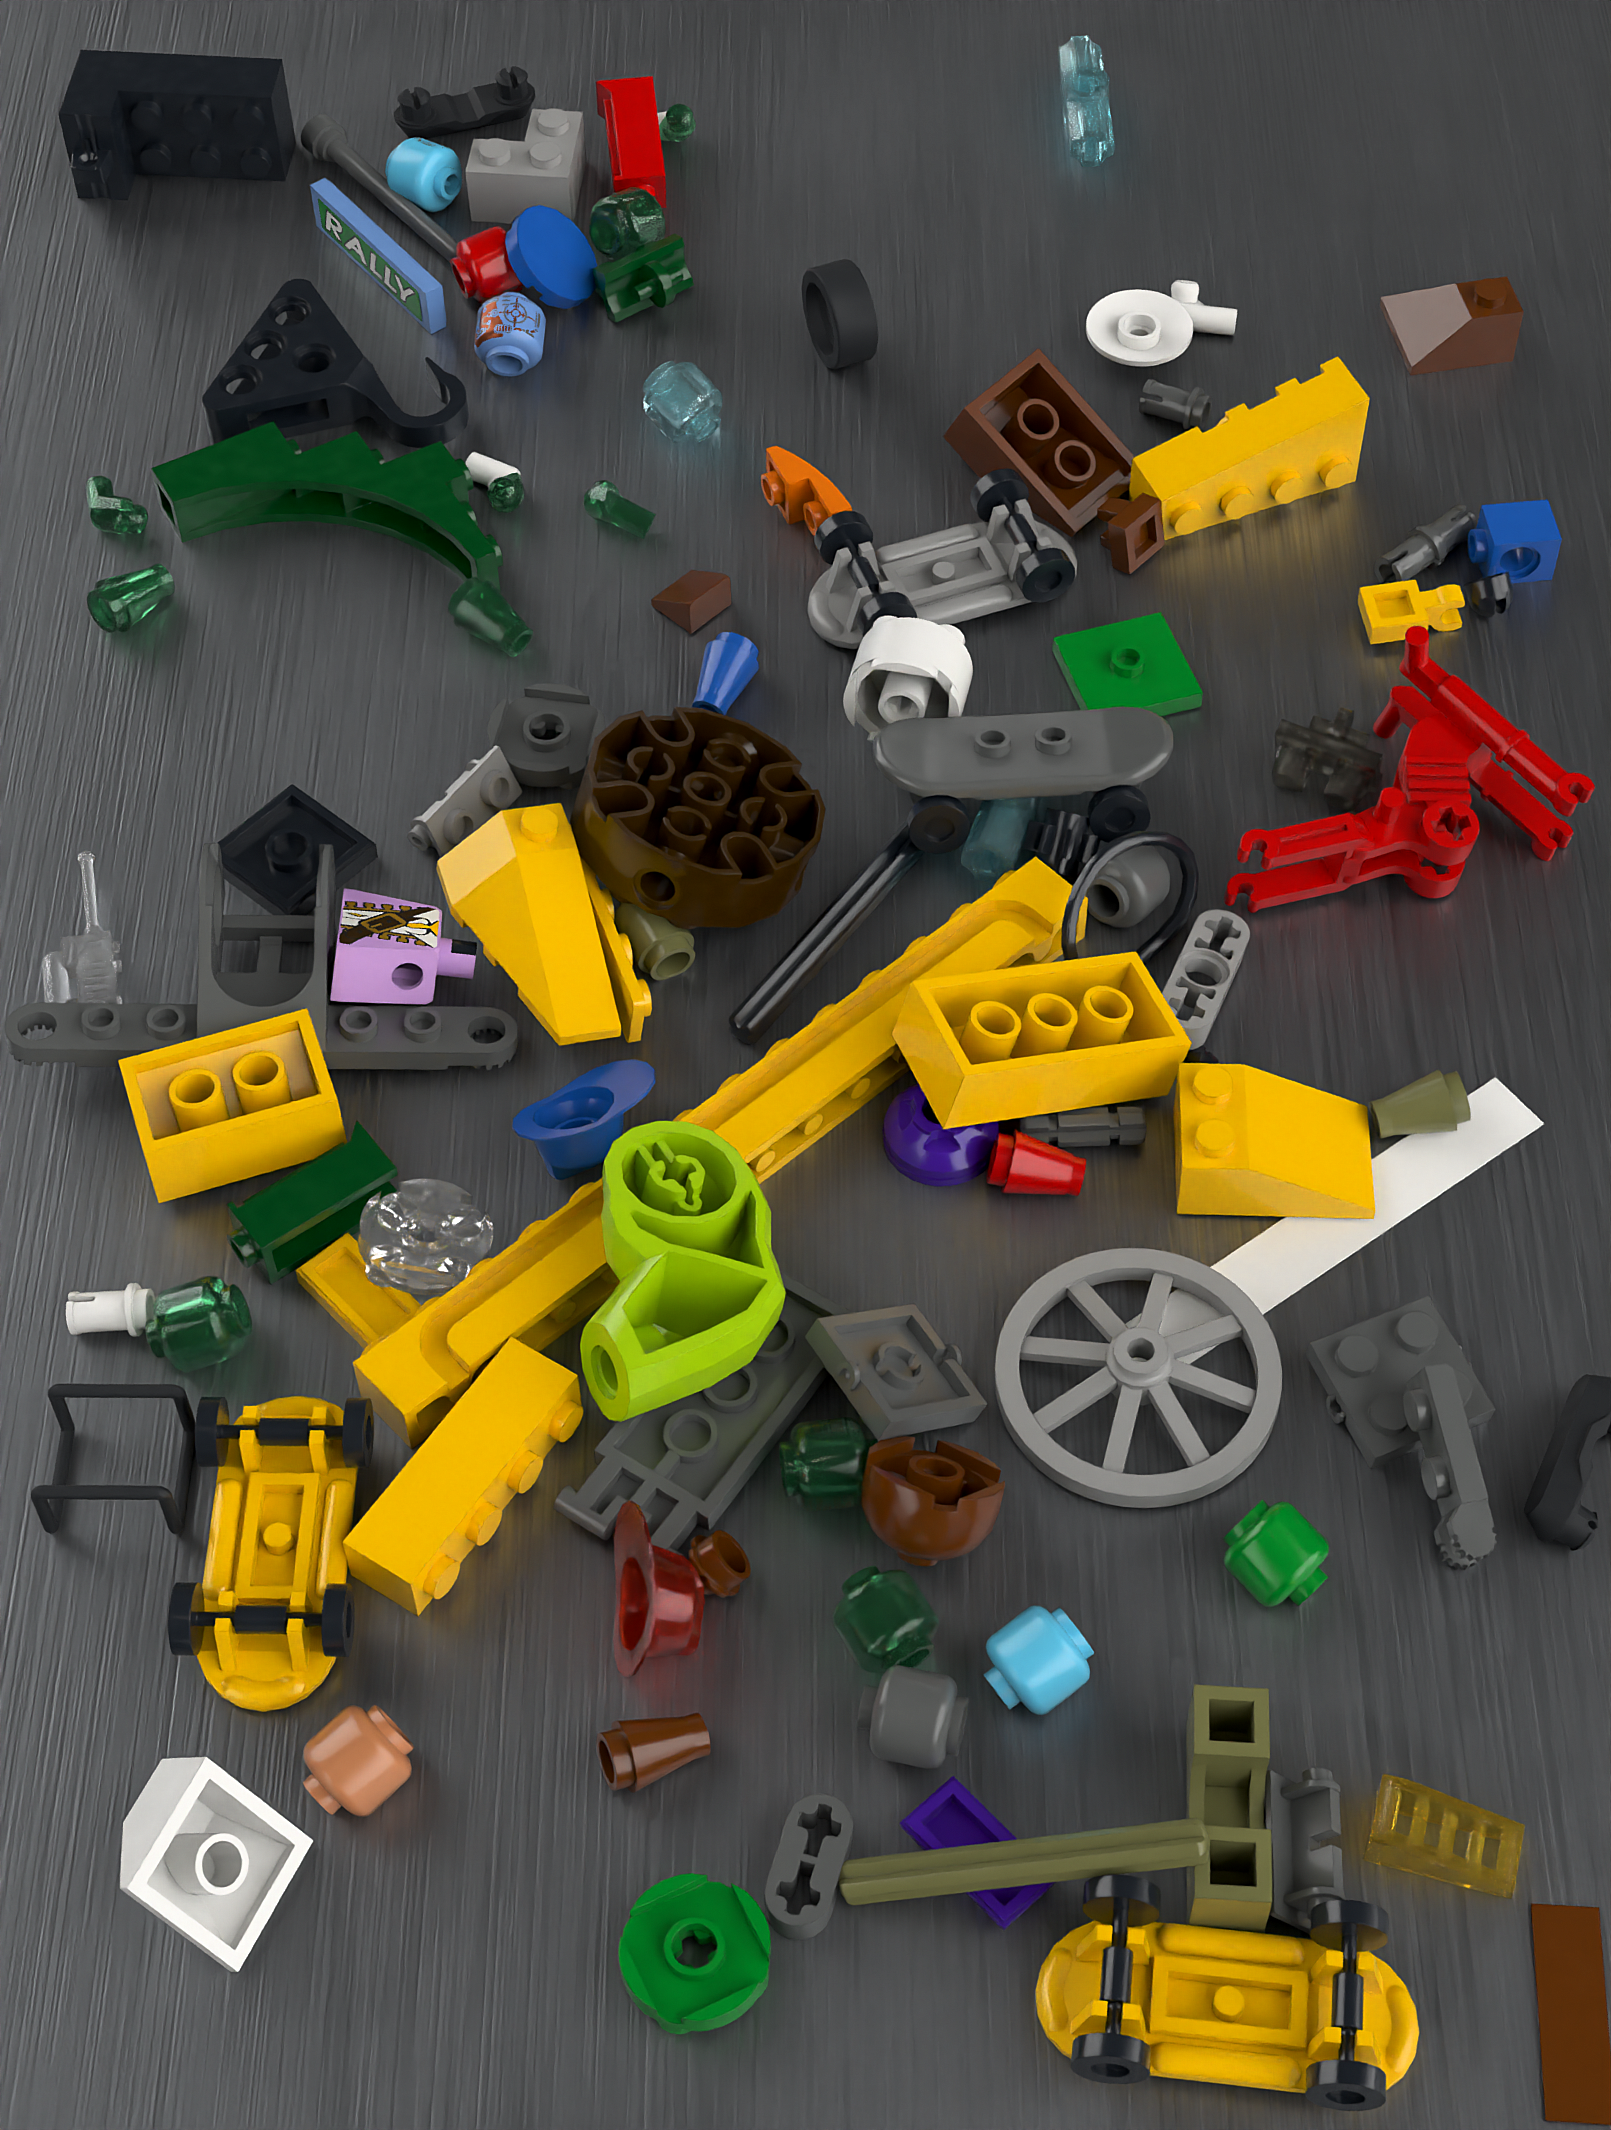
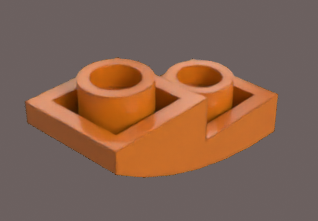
M772 446L766 448V473L761 474L762 490L770 506L777 505L789 525L805 520L808 529L815 536L818 527L827 518L839 512L852 511V507L844 495L811 464L781 447Z

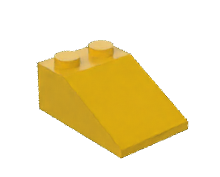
M1179 1063L1173 1108L1177 1214L1374 1219L1375 1200L1367 1106L1245 1064Z

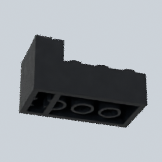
M80 50L58 114L78 198L128 200L136 174L286 181L296 145L282 59Z

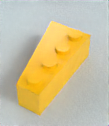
M1337 356L1320 365L1322 374L1302 384L1296 378H1293L1275 387L1276 397L1250 410L1245 403H1242L1226 411L1225 416L1217 425L1204 433L1196 426L1132 458L1128 499L1129 501H1134L1139 495L1145 493L1161 500L1164 539L1168 540L1355 482L1370 398Z

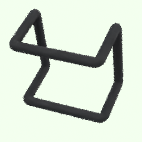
M174 1384L53 1385L48 1390V1397L61 1428L52 1485H40L31 1491V1499L44 1530L50 1534L58 1530L64 1499L159 1500L170 1532L173 1534L182 1532L185 1523L195 1451L196 1423L185 1390ZM64 1398H173L183 1427L174 1499L169 1489L162 1486L66 1485L74 1439V1423Z

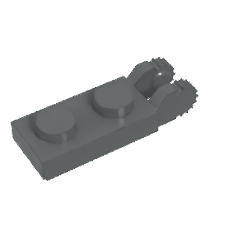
M1447 1362L1425 1366L1406 1382L1407 1390L1403 1395V1407L1409 1427L1414 1432L1419 1431L1426 1457L1421 1463L1423 1484L1428 1496L1432 1500L1437 1499L1442 1517L1434 1531L1436 1544L1441 1547L1439 1554L1443 1555V1561H1447L1449 1567L1454 1566L1456 1570L1459 1568L1465 1570L1477 1564L1476 1562L1490 1556L1489 1553L1495 1550L1493 1546L1497 1543L1495 1541V1535L1497 1534L1492 1531L1494 1523L1487 1501L1489 1497L1453 1366H1449Z

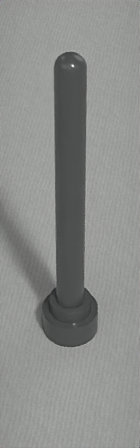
M326 114L316 115L306 123L301 133V143L307 151L318 160L335 161L446 260L450 262V259L456 257V246L459 242L413 202L390 189L387 179L347 145L345 130L342 126Z

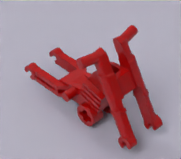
M1412 626L1405 632V653L1399 665V670L1409 681L1427 695L1431 701H1428L1413 686H1394L1390 691L1388 704L1373 724L1375 734L1384 739L1391 738L1402 723L1411 729L1399 760L1393 786L1384 788L1381 791L1377 805L1355 815L1345 813L1270 831L1253 829L1246 832L1242 836L1238 847V861L1246 863L1251 851L1259 850L1263 853L1260 862L1261 867L1268 871L1255 874L1238 873L1234 875L1227 884L1224 903L1227 906H1232L1236 901L1237 895L1245 893L1249 896L1247 903L1248 911L1256 913L1262 908L1344 891L1353 884L1388 874H1402L1408 887L1420 896L1441 898L1449 895L1459 882L1465 867V859L1471 853L1480 830L1477 815L1469 808L1472 802L1471 794H1469L1470 784L1480 792L1481 799L1485 802H1491L1532 838L1531 847L1537 857L1544 861H1550L1557 847L1566 848L1573 835L1571 826L1557 818L1513 779L1514 773L1510 770L1505 772L1491 759L1493 755L1491 751L1496 754L1495 759L1499 763L1505 761L1547 798L1557 812L1566 817H1570L1573 814L1578 802L1587 803L1595 785L1591 779L1583 774L1568 773L1529 739L1530 735L1525 730L1517 729L1458 676L1454 674L1449 675L1429 657V633L1427 629L1422 626ZM1458 833H1461L1459 839L1456 840ZM1322 857V858H1320V859L1311 860V861H1307V862H1303V863H1298V864L1289 865V866H1285V867H1281V868H1276V869L1270 870V869L1273 868V867L1282 866V865H1286V864H1291V863H1295V862H1300V861H1304V860H1309V859H1314V858ZM1427 858L1438 867L1447 866L1445 873L1437 875L1432 866L1421 867L1423 860Z

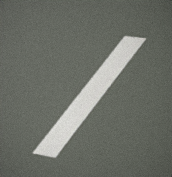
M1495 1077L1467 1096L1471 1119L1470 1121L1457 1124V1131L1409 1134L1371 1160L1375 1200L1374 1219L1285 1217L1210 1268L1221 1273L1236 1284L1253 1301L1263 1315L1541 1127L1544 1123ZM1178 1288L1169 1295L1159 1334L1166 1337L1224 1316L1204 1300ZM1142 1313L1125 1325L1128 1328L1138 1327ZM1217 1345L1177 1358L1176 1360L1191 1364ZM1132 1358L1133 1360H1136L1138 1362L1147 1361L1143 1358Z

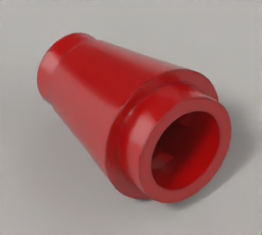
M1014 1130L1012 1135L998 1132L989 1160L987 1183L1001 1186V1193L1068 1194L1078 1196L1084 1180L1086 1158L1074 1156L1070 1152L1018 1130Z

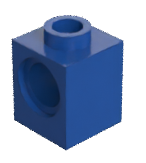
M1548 499L1481 505L1476 529H1471L1468 534V554L1473 564H1479L1483 578L1502 572H1509L1512 583L1552 580L1562 538Z

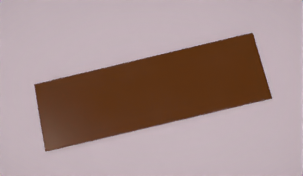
M1531 1903L1545 2121L1611 2125V2049L1599 1907Z

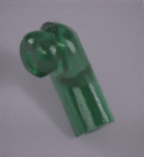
M93 476L86 481L85 491L89 516L94 527L114 534H122L127 531L130 534L137 535L144 531L148 522V512L144 506L133 504L129 498L114 496L112 482L105 476Z
M607 480L595 482L591 489H588L584 494L583 504L590 517L616 525L642 539L646 537L656 517L655 513L620 496L618 488Z

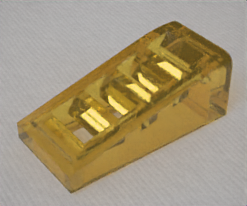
M1382 1773L1375 1796L1363 1860L1512 1899L1525 1825L1414 1781ZM1398 1814L1412 1818L1409 1837L1395 1831ZM1427 1822L1441 1825L1437 1847L1424 1843ZM1456 1829L1470 1833L1466 1859L1452 1854ZM1485 1837L1500 1841L1495 1870L1481 1865Z

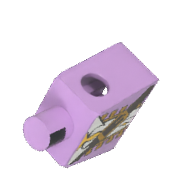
M344 888L330 1001L426 1005L433 1001L436 975L473 979L477 942L440 938L442 911L435 906Z

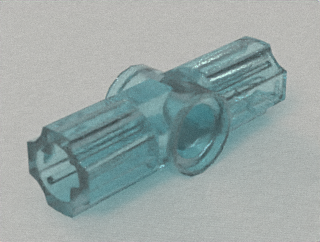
M1072 36L1068 43L1058 49V66L1063 97L1062 123L1064 128L1067 129L1070 157L1080 161L1082 167L1100 166L1106 158L1114 155L1115 149L1108 99L1110 78L1104 71L1101 46L1093 43L1089 36Z
M1042 797L982 800L961 854V865L968 868L973 873L975 879L995 884L1004 873L1015 869L1022 851L1029 820L1036 821L1037 809Z

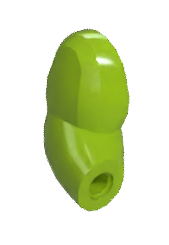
M655 1121L633 1127L613 1141L604 1160L602 1170L604 1199L601 1213L602 1233L606 1261L620 1283L584 1326L580 1341L582 1369L590 1393L602 1413L609 1420L622 1422L711 1387L749 1364L776 1325L783 1308L786 1292L778 1264L771 1249V1210L755 1175L732 1145L714 1131L689 1122Z

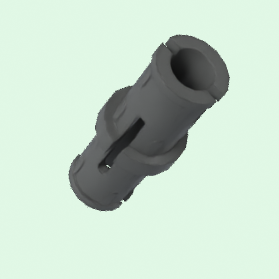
M1458 504L1450 508L1447 513L1431 524H1421L1409 531L1407 534L1409 537L1406 538L1405 542L1376 559L1374 571L1378 580L1383 584L1387 579L1395 575L1396 577L1388 583L1408 581L1425 568L1432 570L1444 563V557L1447 556V553L1468 540L1469 531L1476 529L1478 522L1475 515L1470 510L1466 515L1457 520L1456 518L1466 510L1464 505Z

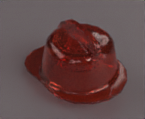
M632 1500L622 1504L618 1513L614 1535L617 1593L613 1635L614 1658L618 1671L624 1677L635 1675L643 1664L644 1659L669 1657L672 1655L688 1656L695 1653L699 1646L705 1603L704 1587L696 1568L684 1556L652 1545L646 1518L640 1506Z

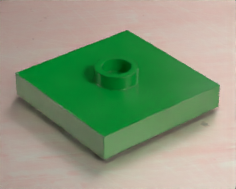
M1162 612L1053 637L1052 652L1080 710L1139 707L1152 711L1159 716H1165L1201 707L1203 692Z

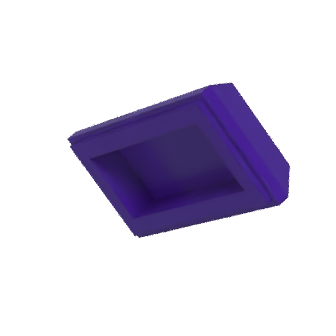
M954 1776L947 1780L899 1824L923 1850L1017 1839ZM1057 1882L966 1893L1004 1931Z

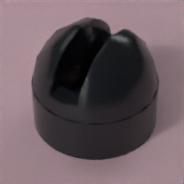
M1509 572L1494 574L1464 584L1468 602L1479 615L1490 618L1495 614V611L1502 614L1509 609L1513 601V586Z

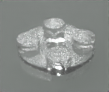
M434 1179L403 1181L399 1183L398 1192L388 1194L380 1199V1191L370 1198L362 1211L358 1248L366 1264L365 1274L368 1280L377 1286L393 1287L411 1294L438 1295L442 1297L466 1279L468 1273L477 1263L490 1258L493 1240L492 1220L486 1210L483 1218L480 1211L472 1206L473 1196L454 1184ZM421 1231H430L434 1233L435 1242H422L415 1238L419 1237Z

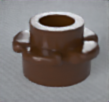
M716 1530L708 1537L698 1535L692 1539L689 1559L686 1561V1569L693 1584L707 1595L714 1593L722 1598L728 1595H736L739 1592L740 1583L746 1580L751 1573L749 1560L740 1544L730 1534L722 1530Z

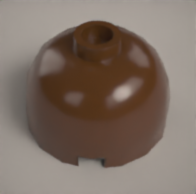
M901 1436L881 1440L869 1448L863 1477L861 1503L867 1523L881 1541L897 1551L899 1558L907 1563L918 1566H932L938 1560L944 1561L957 1558L979 1546L992 1531L999 1514L1005 1488V1481L998 1483L1001 1473L999 1467L978 1452L951 1442L937 1440L936 1450L931 1452L913 1450L915 1437Z

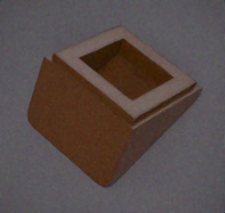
M691 570L653 597L651 605L692 634L731 605V581L729 576L723 573Z

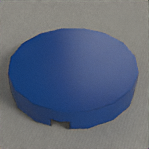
M542 205L529 207L515 217L511 222L512 228L506 233L505 244L509 262L519 281L527 289L534 286L538 292L543 294L538 299L549 306L568 309L576 307L586 300L596 289L592 272L593 268L597 267V262L587 238L572 220L556 209Z

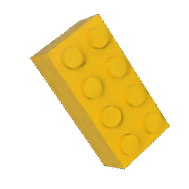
M1136 951L913 980L892 1033L943 1129L1166 1096L1178 1074L1179 1063H1183L1192 1044Z

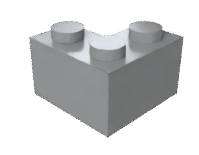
M556 108L547 110L532 109L525 141H508L499 138L473 139L465 171L471 221L512 224L511 222L525 209L538 205L556 209L574 221L587 163L583 112L563 111Z

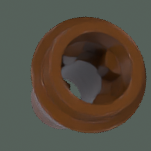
M698 1712L680 1717L613 1721L611 1730L598 1733L596 1738L600 1766L608 1786L613 1791L627 1787L631 1793H635L687 1763L708 1756L711 1751L708 1730L702 1716Z

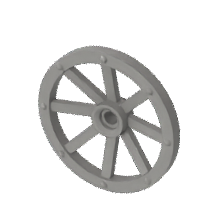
M1118 1248L1097 1251L1065 1262L1047 1272L1022 1294L1005 1320L999 1336L995 1362V1391L1000 1414L1013 1441L1025 1457L1051 1480L1074 1493L1105 1504L1132 1508H1157L1186 1503L1215 1492L1234 1480L1256 1459L1265 1446L1277 1417L1282 1391V1366L1277 1343L1268 1322L1253 1301L1228 1278L1205 1264L1171 1252L1145 1248ZM1119 1280L1151 1281L1138 1327L1128 1328L1091 1286ZM1172 1286L1204 1300L1224 1316L1166 1337L1159 1334ZM1066 1297H1069L1109 1343L1032 1337L1029 1335L1039 1320L1052 1307ZM1241 1337L1253 1363L1256 1390L1176 1359ZM1138 1357L1146 1359L1147 1361L1138 1362L1136 1360H1133L1132 1358ZM1020 1360L1104 1367L1034 1414L1030 1411L1020 1382ZM1170 1385H1176L1250 1415L1239 1433L1229 1444L1210 1457ZM1111 1392L1119 1401L1103 1466L1100 1468L1066 1451L1048 1433ZM1153 1404L1189 1468L1154 1475L1123 1473L1139 1405Z

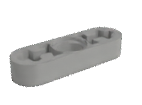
M1208 910L1198 916L1162 992V995L1192 1042L1189 1050L1199 1048L1205 1043L1239 968L1250 938V930L1246 922L1229 911ZM1214 938L1224 941L1219 953L1209 949L1210 943L1213 942ZM1200 972L1213 978L1216 984L1212 986L1200 985L1190 980L1186 974ZM1183 1004L1194 1009L1188 1021L1178 1018Z

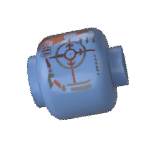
M506 292L485 301L479 308L477 315L474 350L478 358L486 364L489 370L501 376H519L536 366L543 354L546 317L543 311L534 302L528 300L526 296L516 292Z

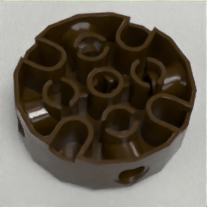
M674 707L671 716L652 715L646 717L643 710L619 716L595 737L585 773L575 799L570 825L579 855L605 886L609 888L610 894L618 901L634 904L647 913L667 918L671 924L681 929H694L696 927L740 928L776 916L800 892L808 861L816 852L821 839L826 808L819 790H812L808 782L799 774L802 763L782 743L745 721L703 708Z

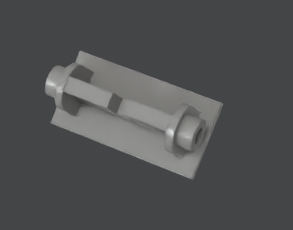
M494 746L480 760H470L465 766L466 771L444 792L446 797L442 801H436L422 816H417L411 821V831L408 833V839L414 847L421 851H425L428 847L436 848L439 856L442 858L501 810H506L519 797L522 790L499 746Z

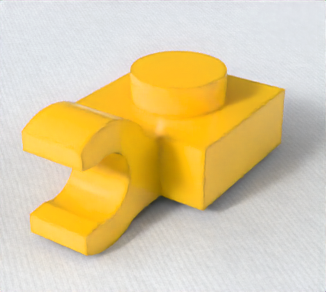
M1415 579L1359 587L1358 606L1371 645L1405 640V632L1412 626H1422L1427 631L1429 625L1435 630L1442 632L1457 630L1462 627L1458 608L1465 606V600L1460 585H1444L1433 590L1420 592Z

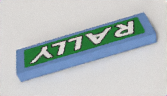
M323 178L311 184L310 189L316 226L430 334L445 328L447 320L442 285L331 181Z

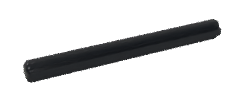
M908 818L729 1016V1031L735 1038H740L747 1045L756 1043L925 853L911 841Z

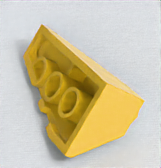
M562 803L501 810L437 861V873L451 915L462 928L469 926L483 943V954L494 967L500 964L518 986V997L559 1046L620 1037L621 1024L581 860Z

